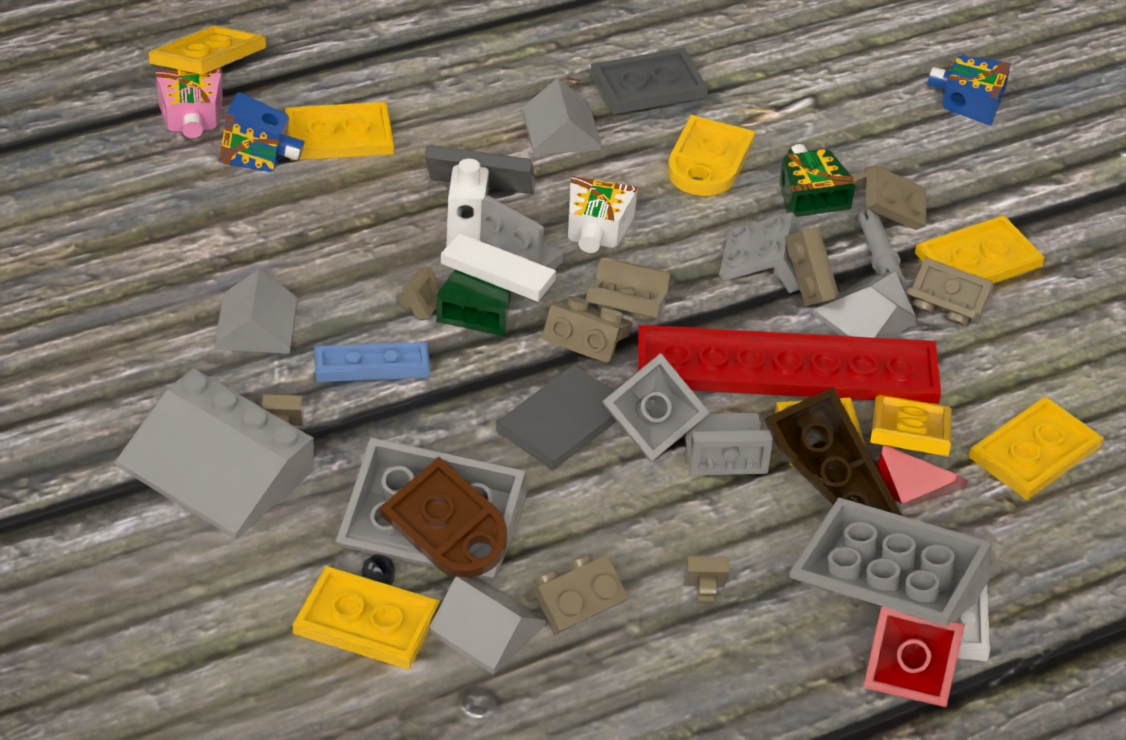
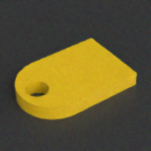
M690 115L669 157V179L677 188L693 195L713 196L726 192L734 185L754 143L756 131ZM693 177H699L703 180H695Z

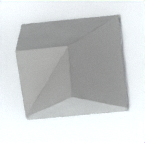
M896 271L865 278L836 295V298L826 301L813 310L815 317L841 336L892 338L916 323L917 319Z
M661 353L601 402L650 462L710 413Z

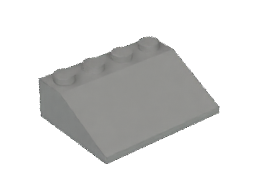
M193 368L165 391L117 458L116 467L234 539H237L314 471L313 437Z
M370 437L336 539V546L371 554H381L389 558L437 568L380 515L379 508L437 457H440L501 513L507 528L506 554L517 529L527 495L526 472L524 470ZM476 543L469 549V553L474 557L482 558L487 556L492 548L485 543ZM505 554L492 570L477 577L494 581Z
M838 498L791 569L790 578L948 626L975 605L986 586L990 575L992 542Z

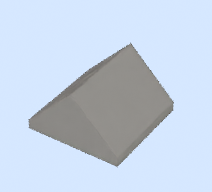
M555 79L523 106L522 113L533 155L601 150V142L589 102L560 79Z
M258 268L223 294L215 339V350L290 354L298 303L297 297Z
M456 576L429 626V634L494 675L545 626L546 620L481 579Z

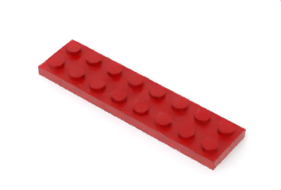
M639 325L637 372L661 353L692 391L812 397L834 387L839 398L875 400L876 396L883 395L932 404L940 403L941 384L936 341Z

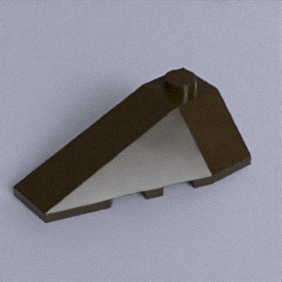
M834 387L764 419L781 454L832 505L835 504L838 498H842L902 516Z

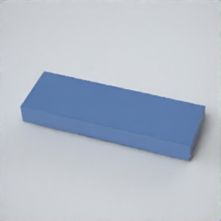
M427 342L314 346L316 382L430 378Z

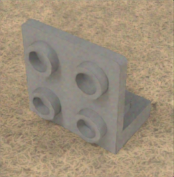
M486 196L482 200L481 242L553 270L563 263V251L543 241L544 228L542 225L490 196Z
M790 212L780 216L774 215L766 220L749 225H740L730 230L719 272L722 281L772 268L776 279L783 282L789 293L800 290L784 236L804 231L794 213Z
M757 413L708 414L684 434L690 475L768 474L773 440L769 430H761Z

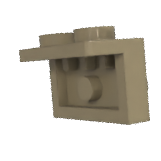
M882 166L868 167L866 171L853 176V184L866 190V209L914 230L926 226L925 187L912 182L909 178L887 171Z
M814 227L784 236L805 306L836 298L839 292L820 229Z
M602 257L599 260L596 279L588 287L586 300L595 303V307L600 310L602 308L621 309L629 311L631 316L643 320H650L652 317L657 318L666 305L671 273Z
M925 257L913 288L909 287L906 294L910 300L914 301L912 306L919 310L933 314L934 309L948 313L946 319L956 324L967 326L968 322H972L978 325L994 283Z
M568 296L567 299L551 304L542 335L544 341L608 363L613 358L617 341L628 337L633 322L622 319L623 314L619 311L609 308H602L601 311L588 306L589 302L575 296Z
M591 554L586 555L569 564L571 571L559 576L557 570H554L534 580L537 587L526 595L529 602L538 599L554 634L564 631L629 599L608 555H604L596 560H593Z

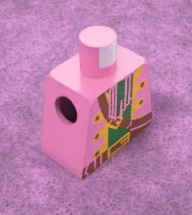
M221 68L203 75L182 70L156 71L158 103L167 130L171 132L182 131L188 138H197L202 134L203 130H212L217 127L223 99Z

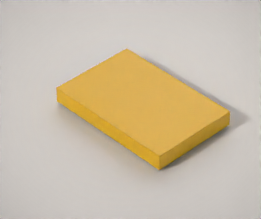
M212 25L149 52V63L203 75L266 48V37L260 34Z
M387 102L285 108V114L289 117L287 135L305 141L299 160L394 154V142Z
M1004 215L918 243L915 249V254L922 262L927 257L987 279L993 283L1043 267L1045 258Z
M878 395L875 399L870 443L949 456L952 408L938 404Z
M1044 396L971 447L969 458L1028 501L1102 446L1104 437Z
M325 566L292 624L293 634L410 670L429 633V626L440 607V600Z

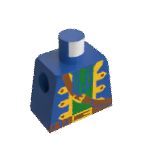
M958 56L951 71L932 67L928 86L945 90L942 103L944 109L992 126L1006 90L1011 63Z
M237 92L226 114L219 162L272 172L281 155L299 161L305 141L286 135L289 123L287 114L243 93Z

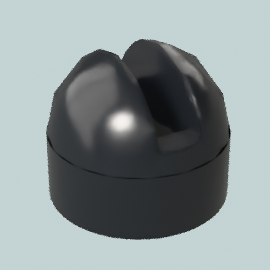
M374 554L364 561L362 577L392 585L395 580V568L389 557Z

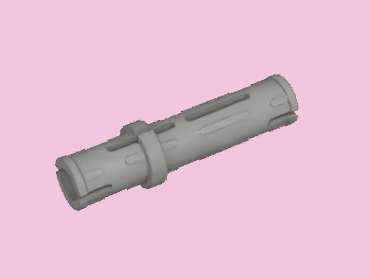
M865 209L869 219L866 220L862 211L858 215V222L873 256L871 260L873 269L879 275L896 271L904 289L906 280L899 267L901 260L897 252L891 247L880 219L881 216L869 209Z

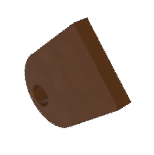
M437 457L379 508L380 515L439 570L448 575L467 578L483 575L492 570L505 554L507 528L501 513L440 457ZM476 543H485L492 548L491 552L482 558L472 556L469 553V549Z

